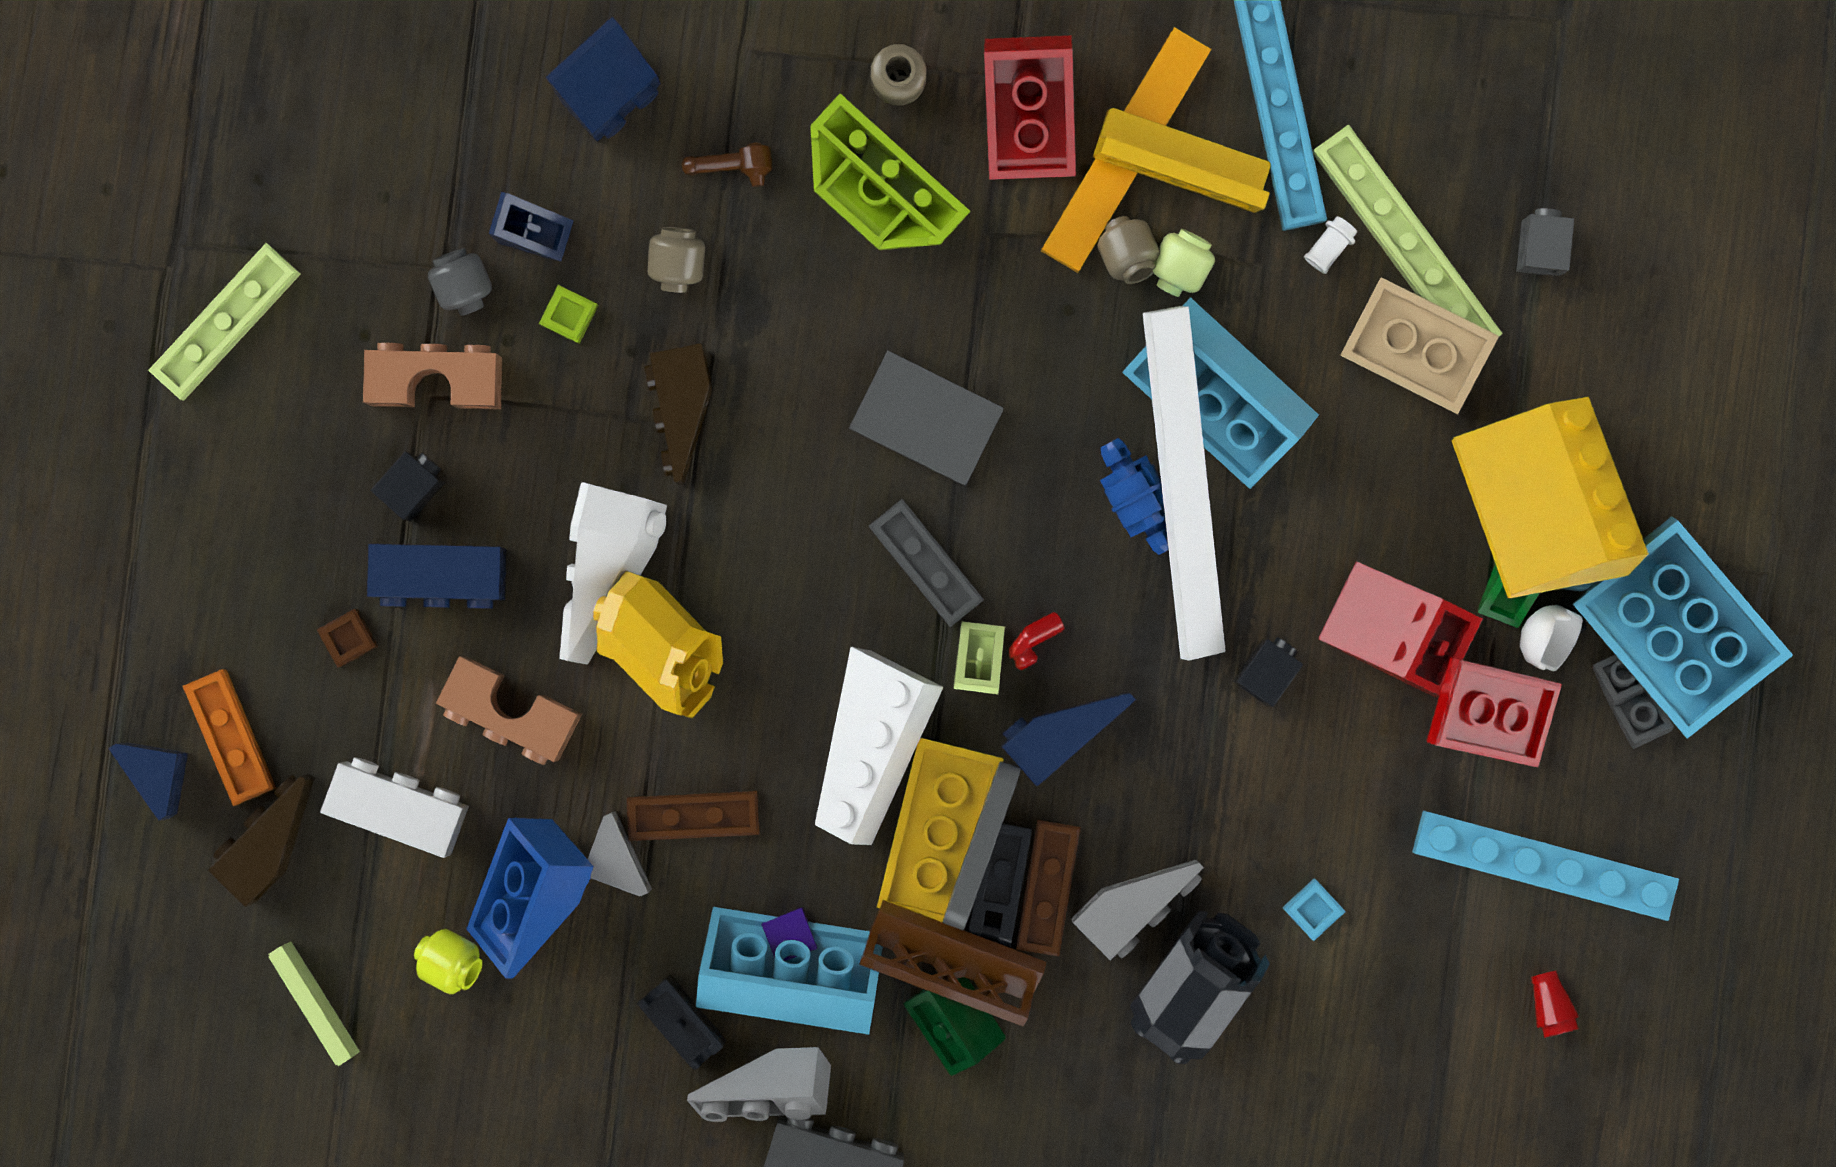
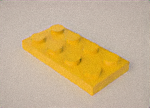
M920 738L916 747L877 908H880L882 901L885 900L940 922L943 921L999 762H1003L1004 758Z

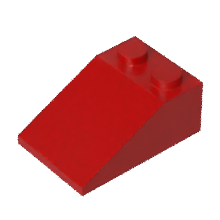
M1072 35L985 39L984 60L989 180L1076 176Z

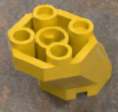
M628 571L624 572L620 580L608 591L607 596H601L594 607L593 618L598 622L596 626L597 652L600 655L614 659L661 709L693 718L712 696L715 686L708 684L711 672L720 673L723 664L721 636L707 632L659 582Z

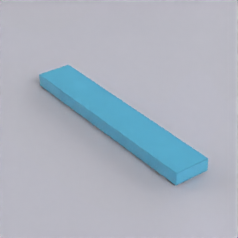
M1234 0L1267 159L1271 165L1270 173L1282 229L1285 231L1324 223L1327 221L1281 2L1280 0Z

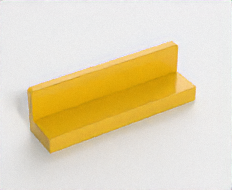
M1111 108L1107 111L1093 158L1253 213L1265 209L1270 192L1263 189L1271 167L1270 162L1116 108Z

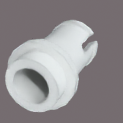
M1339 216L1333 222L1327 221L1325 224L1327 230L1304 256L1310 265L1323 274L1328 272L1330 266L1348 244L1353 245L1355 243L1353 237L1356 235L1357 230Z

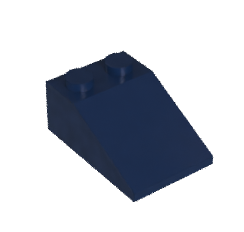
M613 17L546 76L562 104L597 142L603 136L609 139L618 133L626 124L624 117L636 106L641 110L650 104L658 95L656 88L661 84L657 74Z

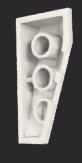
M581 482L570 528V540L577 542L575 564L567 566L566 580L572 581L573 596L572 600L564 607L560 659L588 665L597 650L596 626L598 622L593 618L596 602L601 596H607L608 591L620 580L624 572L628 571L641 575L657 548L659 537L664 533L667 505Z

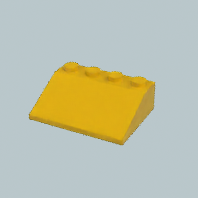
M1589 397L1549 403L1459 435L1452 440L1508 599L1628 576L1648 555L1647 548Z

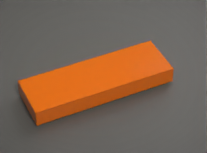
M221 669L184 685L183 689L232 805L237 806L277 789L227 669Z

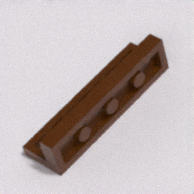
M883 900L870 928L859 965L1024 1027L1029 1016L1034 992L1044 974L1046 961ZM878 944L891 949L897 958L890 960L874 954L875 945ZM925 962L931 964L938 973L934 975L924 973L916 963ZM965 977L973 980L979 989L972 991L964 988L957 979ZM1005 992L1021 998L1019 1008L1004 1003L998 994Z

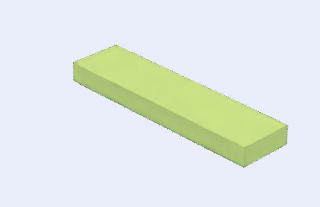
M265 243L148 371L175 396L184 401L301 273L269 244Z

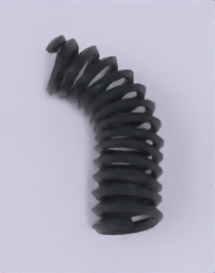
M1562 597L1560 606L1582 617L1583 622L1580 633H1583L1584 630H1587L1585 618L1580 612H1577L1578 610H1575L1574 600L1570 602V598L1566 601V598Z

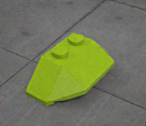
M839 94L810 125L814 192L878 250L941 245L970 213L968 208L842 94ZM864 153L862 160L856 154Z

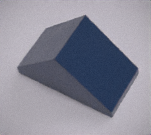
M501 192L489 235L499 244L561 262L574 220L511 194Z
M129 742L118 743L109 748L158 821L169 819L178 813L188 753Z

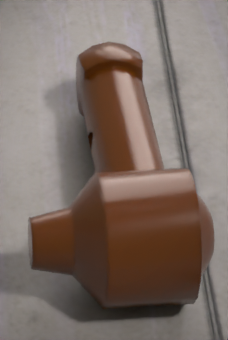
M754 142L740 148L739 152L697 157L688 156L684 157L681 167L685 175L740 170L749 177L752 187L764 186L765 176L773 169L771 147Z

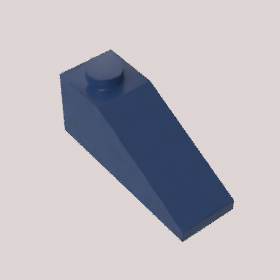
M1124 693L1033 717L1028 722L1021 717L1003 732L1007 741L1001 746L1029 779L1038 786L1136 699L1130 693Z

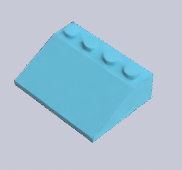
M1671 516L1643 539L1648 555L1628 576L1595 582L1573 605L1688 739L1792 657L1793 654L1682 524Z

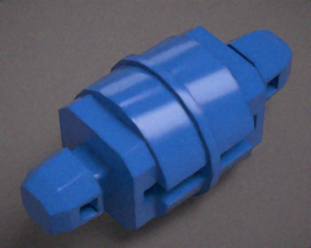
M1117 438L1101 447V455L1106 467L1110 466L1113 473L1101 479L1100 482L1113 507L1111 508L1112 512L1116 513L1123 528H1126L1130 537L1145 531L1147 535L1146 541L1152 550L1160 555L1169 550L1161 477L1147 455L1133 462L1130 457L1131 451L1124 441Z

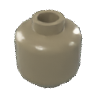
M893 44L883 48L874 57L871 64V84L875 94L882 101L891 105H906L914 102L922 94L926 85V64L923 57L914 48L905 44Z
M1127 216L1118 217L1110 221L1105 226L1106 232L1099 238L1097 247L1111 277L1116 280H1124L1126 284H1135L1154 274L1153 269L1156 267L1154 262L1160 254V249L1146 221L1139 219L1130 220Z
M663 227L661 228V234H657L650 239L647 273L651 279L661 282V290L687 292V285L695 284L702 280L705 244L701 239L695 237V230Z

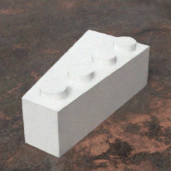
M855 647L850 648L815 821L816 826L850 844L872 845L942 692V686L873 651Z

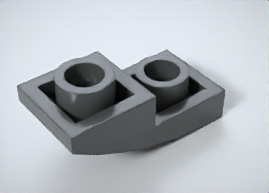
M1616 654L1593 665V670L1602 691L1632 749L1673 730L1674 725L1670 718Z

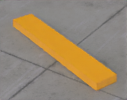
M1174 27L1124 112L1166 126L1211 49ZM1095 159L1041 249V252L1078 273L1138 173Z

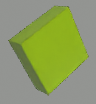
M558 285L539 324L580 344L598 308V304Z

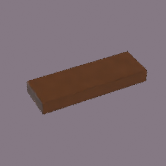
M758 791L627 797L628 841L759 835Z
M1037 819L1016 942L1017 950L1053 956L1060 955L1080 826Z

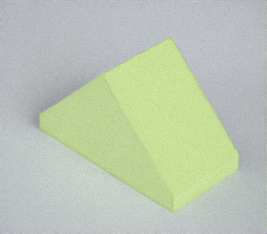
M962 621L954 689L998 694L1005 627Z

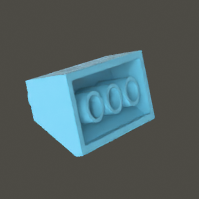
M1190 297L1183 306L1189 307L1203 445L1205 449L1251 489L1303 436L1319 414ZM1145 346L1122 373L1152 399L1147 348Z
M713 907L699 971L696 1007L869 1035L879 972L859 965L869 931L808 922L818 949L810 952L804 943L788 940L778 945L774 958L761 924L777 917ZM876 944L873 953L882 956L883 946ZM790 955L797 956V957H795V958H793V959H790V960H788V961H783V959H784L785 957H787V956H790Z

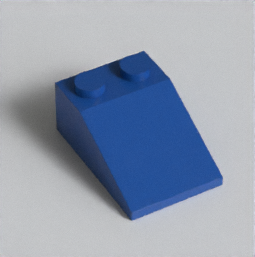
M508 818L466 928L505 978H514L579 905L585 887L590 881L594 866L553 819Z

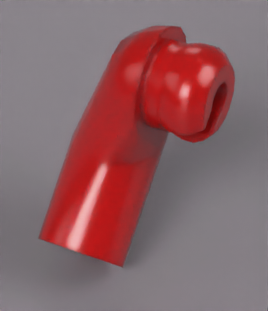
M1052 612L1027 625L1009 647L1008 654L1009 659L1013 658L1017 669L1023 670L1037 663L1038 656L1032 647L1064 630V625L1059 615Z

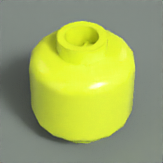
M448 929L439 930L431 937L425 936L422 938L414 952V959L417 960L416 971L418 977L447 994L457 993L461 989H469L478 978L482 969V960L479 958L478 946Z

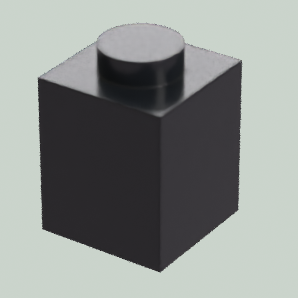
M405 451L370 491L399 517L411 522L443 487L445 482L437 476L441 468L428 456L421 452L416 457Z
M1279 637L1274 642H1271L1269 639H1262L1232 682L1266 706L1274 707L1303 664L1295 659L1298 651Z

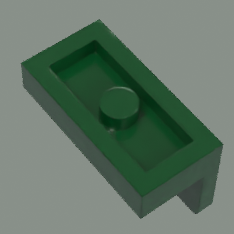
M962 977L957 979L962 987L972 991L975 990L968 978ZM924 989L914 994L903 1003L950 1076L978 1064L1006 1039L1005 1034L991 1014Z

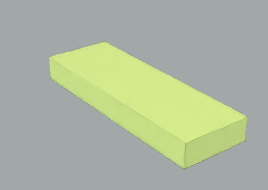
M286 943L269 953V959L335 1065L339 1066L360 1052L293 943Z

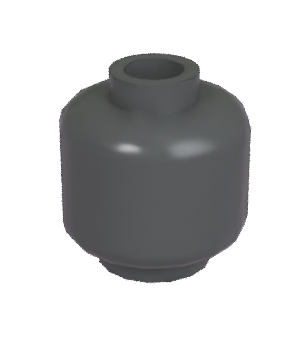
M461 248L432 260L435 267L428 272V280L441 308L449 311L458 309L460 316L484 307L482 298L489 295L492 291V284L479 255L467 253L465 248Z

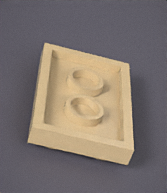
M1381 277L1341 356L1458 414L1499 336Z

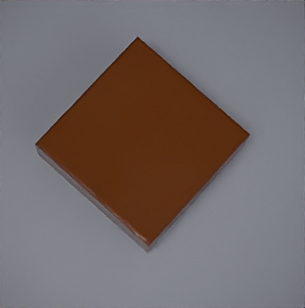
M355 608L317 629L337 668L343 667L378 647L360 612Z

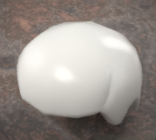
M1558 605L1545 606L1537 610L1527 619L1521 630L1520 648L1525 660L1541 670L1556 671L1559 669L1576 644L1582 628V617Z

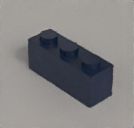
M369 544L367 597L380 598V606L406 607V598L423 599V607L450 608V599L467 600V608L493 609V600H505L507 549L483 546Z

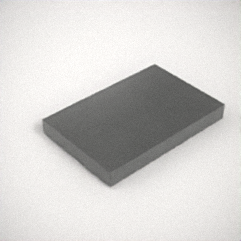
M887 350L849 429L966 487L1004 408Z

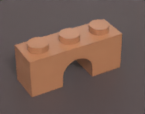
M377 343V350H364L363 403L377 407H415V390L418 383L427 375L438 373L445 375L450 383L452 406L462 409H501L502 357L496 353H491V346L465 345L464 352H447V345L421 344V351H404V344Z
M459 656L436 704L446 708L443 716L463 726H467L469 721H472L485 728L482 733L483 736L504 746L510 740L524 747L521 753L523 756L539 764L545 765L548 759L553 762L559 761L582 713L550 697L538 695L532 708L526 715L521 718L510 717L500 709L497 702V692L505 675L467 656Z

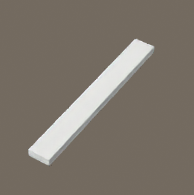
M1178 306L1143 313L1180 658L1189 661L1226 651L1190 314L1188 306Z

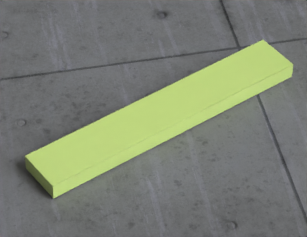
M1349 124L1313 150L1315 158L1416 295L1498 336L1503 334Z

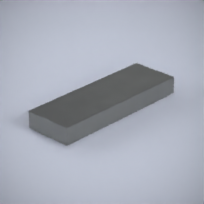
M903 499L868 526L949 627L953 626L984 600Z

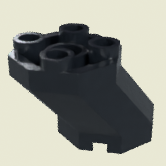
M1198 911L1149 979L1140 988L1130 1005L1134 1014L1131 1019L1133 1030L1167 1053L1178 1064H1187L1191 1059L1202 1060L1251 992L1261 982L1270 965L1266 955L1260 959L1256 951L1260 945L1257 936L1229 914L1217 913L1214 918H1206L1208 912Z

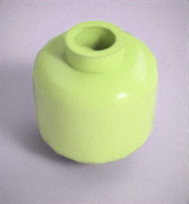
M1181 229L1179 234H1167L1159 246L1160 254L1154 262L1156 267L1153 269V273L1159 277L1156 285L1177 297L1180 296L1182 291L1189 293L1198 292L1215 263V257L1209 251L1212 244L1185 229Z

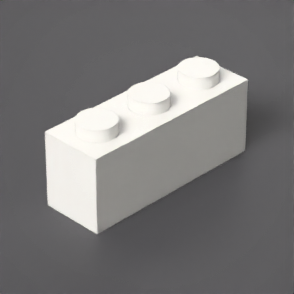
M354 757L352 763H338L320 813L443 858L452 854L469 808L468 805L459 802L461 795L440 787H436L434 793L418 787L420 780L399 772H395L393 778L377 772L379 765L361 758Z

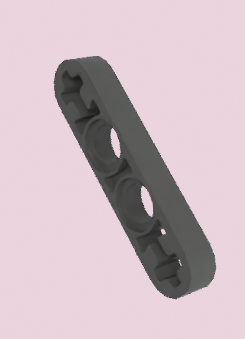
M1002 761L998 764L942 923L964 930L1021 768Z

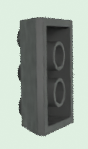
M779 1116L764 1167H903L904 1153L897 1151V1144L884 1139L873 1138L872 1143L855 1139L856 1132L844 1127L832 1125L829 1131L813 1126L814 1120L811 1118L796 1120Z

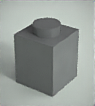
M1547 208L1536 209L1535 214H1530L1521 221L1516 272L1561 276L1569 271L1574 218L1561 217L1562 211Z

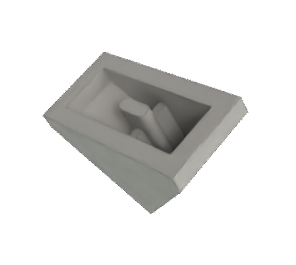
M617 811L603 816L588 857L589 862L594 866L590 878L637 896L647 894L652 888L631 842L628 841V835Z

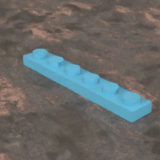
M1427 811L1422 813L1412 853L1666 921H1669L1679 879Z

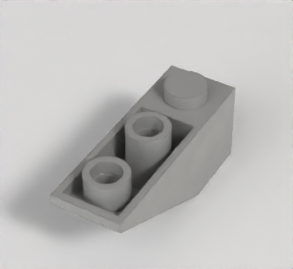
M1192 860L1101 888L1071 920L1109 960L1116 954L1123 958L1139 943L1140 940L1136 935L1147 924L1153 928L1166 917L1171 910L1167 904L1178 893L1184 897L1199 884L1202 878L1198 873L1204 867L1198 861Z
M818 1047L775 1049L688 1094L687 1101L701 1118L711 1122H723L727 1120V1117H745L754 1121L767 1120L769 1116H787L796 1120L808 1119L811 1115L826 1114L831 1064Z

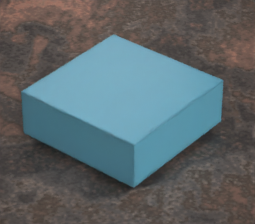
M1316 879L1311 880L1282 907L1313 941L1346 912Z

